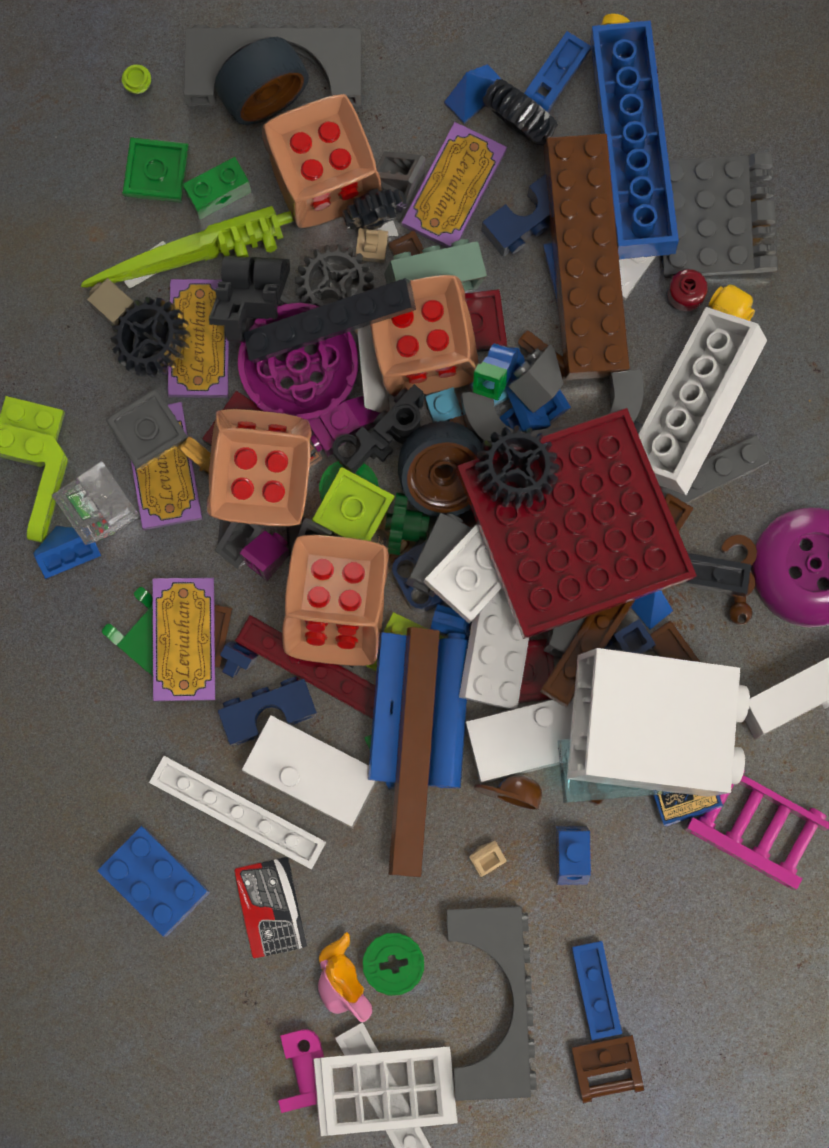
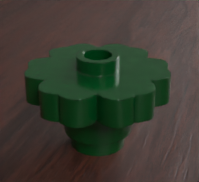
M396 492L393 514L387 513L385 531L390 532L388 554L400 555L402 540L418 542L419 539H427L430 516L422 515L423 512L406 510L408 498L404 493Z

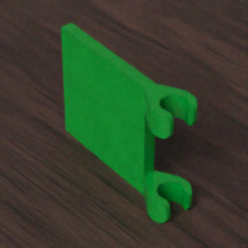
M139 587L134 592V596L148 608L147 612L125 636L109 623L104 626L102 633L153 677V596L143 587Z

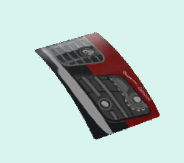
M284 857L236 868L234 871L252 957L255 959L306 947L307 943L289 858Z

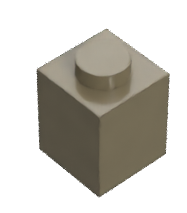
M108 278L103 283H97L89 292L90 297L87 299L91 308L111 326L120 325L119 316L127 314L125 307L133 309L135 306L134 301Z

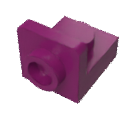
M320 418L310 420L309 423L313 434L310 441L319 453L323 450L327 457L334 454V440Z

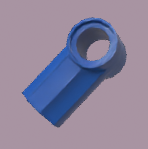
M437 604L430 629L439 630V633L446 635L448 633L465 634L466 640H469V628L472 625V621L468 623L452 608Z

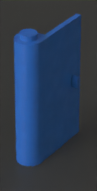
M384 632L379 634L368 780L390 783H395L407 635ZM448 633L447 638L439 639L428 787L461 788L467 699L459 698L469 642V640H466L465 634Z

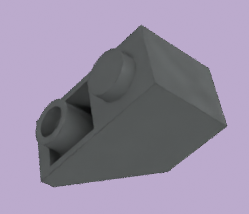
M551 344L542 351L538 348L533 350L524 359L526 362L515 370L513 374L516 378L509 385V388L532 413L550 401L564 384L555 349Z

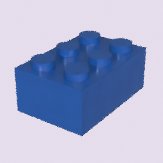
M143 826L97 870L163 937H167L210 893Z

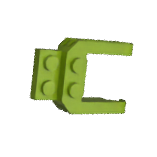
M5 396L0 414V457L37 467L45 466L27 528V539L42 543L49 531L57 502L56 497L59 495L68 463L65 453L57 442L65 412L61 409Z

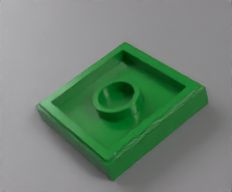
M130 137L123 196L182 203L189 144Z

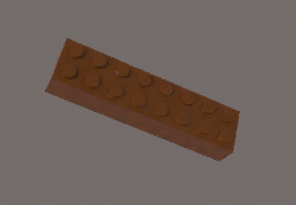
M607 134L547 137L543 151L565 380L610 377L611 373L627 371L630 367Z

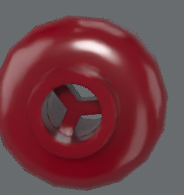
M684 269L672 277L667 289V297L670 304L676 309L690 312L702 305L708 292V284L700 272L693 269Z

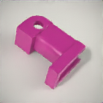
M304 1029L281 1035L286 1059H292L300 1094L278 1100L280 1111L284 1113L317 1104L313 1059L324 1058L321 1041L314 1031ZM301 1040H307L310 1043L308 1051L300 1049L299 1043Z

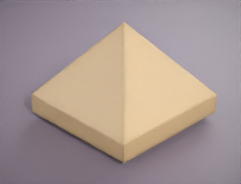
M496 841L479 846L469 856L480 877L507 862Z

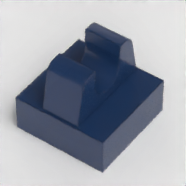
M232 640L224 646L220 656L228 660L222 672L233 678L239 673L241 668L247 670L252 667L258 655Z

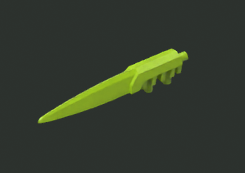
M273 206L209 225L204 231L161 245L110 267L84 280L81 283V287H94L99 282L103 283L107 278L111 282L116 283L163 272L204 259L205 261L217 258L220 252L224 254V257L229 256V250L232 249L235 250L237 257H249L246 245L251 244L252 248L258 247L257 242L263 240L267 252H274L277 249L274 236H277V239L283 238L280 226L294 222L291 211L276 215Z

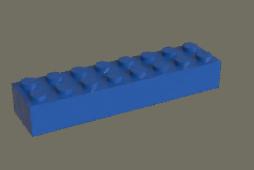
M651 20L592 26L590 38L601 134H607L619 259L676 254L679 238Z

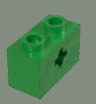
M236 157L183 184L186 196L200 220L252 193L249 180Z

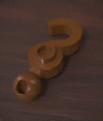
M734 535L724 541L720 548L722 553H727L733 546H741L746 551V558L740 563L753 565L756 560L757 550L750 538L744 535ZM751 572L748 593L745 597L728 594L734 598V604L729 609V617L737 625H745L752 619V608L746 603V597L755 588V578ZM738 617H742L744 623H739Z

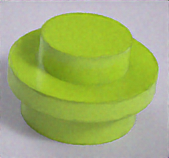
M131 65L123 72L122 83L128 92L140 94L150 87L151 75L144 66Z

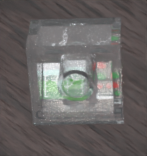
M103 461L52 494V497L85 545L117 533L140 517Z

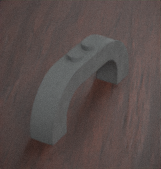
M642 370L613 372L609 378L612 406L608 414L628 408L634 423L640 412L644 397ZM473 391L462 393L461 406L467 428L479 438L481 443L484 440L491 441L490 436L493 432L501 435L502 428L507 427L511 434L513 433V429L506 426L498 417L494 406V399L473 393ZM572 426L532 431L531 436L536 438L539 433L546 436Z

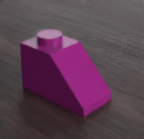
M363 395L344 401L328 413L321 415L320 420L335 441L337 437L344 434L356 436L355 434L361 427H364L367 431L375 427L376 425L373 422L380 413L365 408Z
M263 531L241 550L240 555L244 564L265 581H268L287 559L290 552L286 547L288 542L276 532L270 535L267 531Z

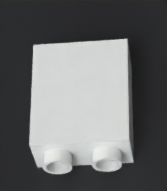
M601 648L578 655L567 779L706 797L731 793V784H738L741 781L745 767L743 749L734 746L736 722L741 723L745 720L750 702L747 686L739 685L740 668Z

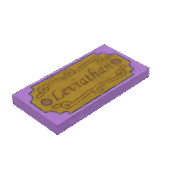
M454 122L402 221V226L446 248L452 247L451 243L460 240L507 151V147Z
M171 279L170 302L175 305L176 309L183 312V318L189 323L185 330L190 332L191 337L184 340L190 347L181 351L185 359L180 360L177 358L174 361L177 368L172 369L168 366L169 397L228 398L229 341L226 339L224 326L209 325V316L216 300L215 290L218 288V282L222 280Z
M182 402L168 404V407L188 436ZM182 444L140 470H137L131 461L143 530L203 519L193 461L180 451L179 448Z
M154 578L153 701H214V578Z

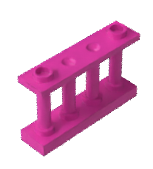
M744 775L738 784L752 792L730 832L727 831L724 835L714 829L716 826L714 821L721 808L706 812L703 817L699 816L698 820L695 818L689 819L684 829L685 831L791 890H797L803 879L796 875L798 871L796 867L816 829L829 830V822L825 820L827 816L824 813L811 807L808 811ZM730 793L720 795L723 805ZM762 798H765L779 807L758 847L754 846L751 850L741 844L743 842L741 837ZM789 813H792L805 820L806 823L785 862L781 861L780 865L769 860V851Z

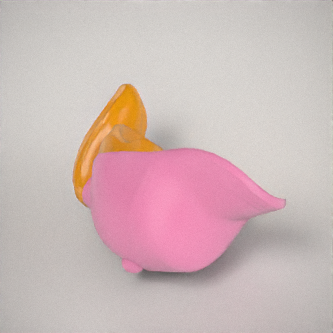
M345 932L339 940L326 946L319 955L322 973L318 982V992L322 1002L330 1012L340 1014L350 1011L360 1022H365L372 1014V1005L363 994L364 987L358 981L354 964L344 955L350 945V935L348 932Z

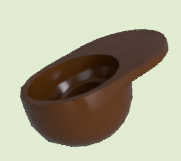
M511 775L505 778L497 788L479 784L474 785L476 791L489 797L522 808L539 810L542 800V789L535 780L528 776Z

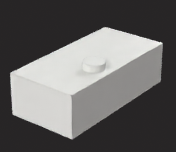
M829 658L750 698L745 721L755 739L820 705L824 709L829 707Z
M574 697L567 708L554 700L467 721L465 727L480 784L567 763L569 759Z
M271 715L242 768L244 773L352 829L377 781L368 780L369 765Z

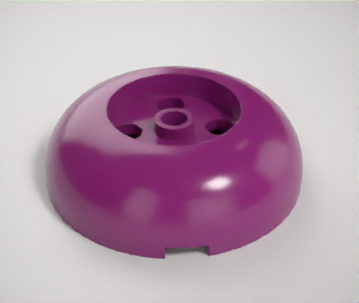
M291 303L278 306L277 320L272 318L257 319L249 330L319 306L306 303ZM347 332L314 343L317 346V352L313 355H308L304 351L305 347L288 352L287 358L283 361L277 360L274 356L256 363L249 361L244 340L239 348L238 371L247 395L264 412L293 415L308 421L320 418L321 415L328 413L343 403L355 384L358 372V352L352 334ZM302 363L304 365L301 370H296L295 364ZM315 372H319L323 376V380L319 383L310 380V376ZM285 378H290L294 382L288 389L281 387V381Z
M813 507L795 509L776 518L762 532L755 544L757 556L751 566V573L755 578V586L761 601L774 615L796 626L808 628L828 626L829 588L827 590H820L817 586V581L820 578H825L829 581V510ZM802 539H807L812 544L810 551H803L800 548L799 544ZM812 559L817 561L819 569H813L810 566ZM791 567H798L801 574L800 578H791L789 569Z

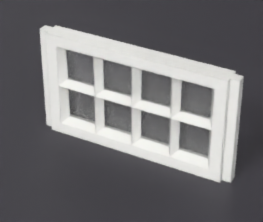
M450 1047L313 1059L320 1136L457 1123Z

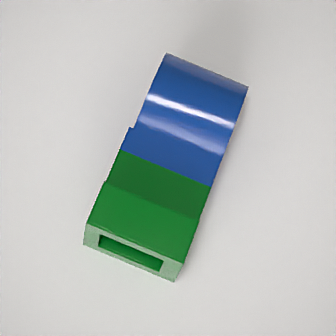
M494 343L482 364H478L474 370L473 393L498 401L514 371L518 351ZM487 380L495 382L494 389L484 387L483 383Z

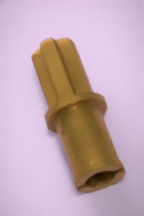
M188 437L180 446V451L200 467V472L204 470L209 475L211 453L193 437Z

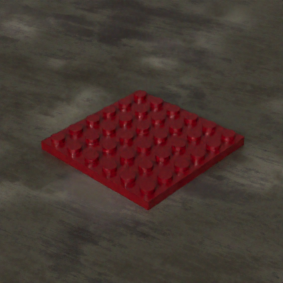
M628 408L543 436L542 444L546 442H551L552 444L548 452L557 453V459L553 463L559 465V470L553 474L558 477L556 484H550L553 490L549 495L543 493L544 499L541 503L533 499L532 507L528 508L523 501L519 509L514 508L513 501H509L507 507H503V498L501 497L492 502L491 497L494 492L491 490L488 493H483L482 488L487 482H477L476 479L482 473L475 470V464L480 461L479 459L458 465L456 468L523 639L686 582L697 576ZM513 447L516 451L521 453H525L528 451L524 448ZM499 452L493 457V468L496 475L504 468L501 461L502 456ZM538 460L534 461L530 467L534 474L532 478L536 483L541 478V468ZM523 464L522 466H521V465H519V466H514V465H512L510 471H511L512 469L515 470V469H517V468H519L520 470H522L524 464ZM515 482L506 483L510 487L521 488Z

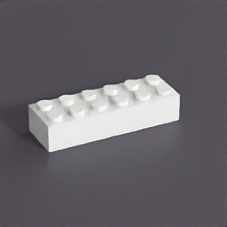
M708 307L703 311L638 434L660 486L687 495L767 342L764 333L757 323Z

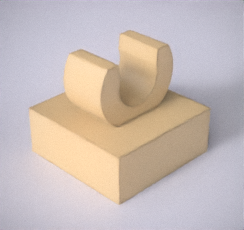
M359 228L356 254L361 253L363 255L362 261L385 263L388 231Z

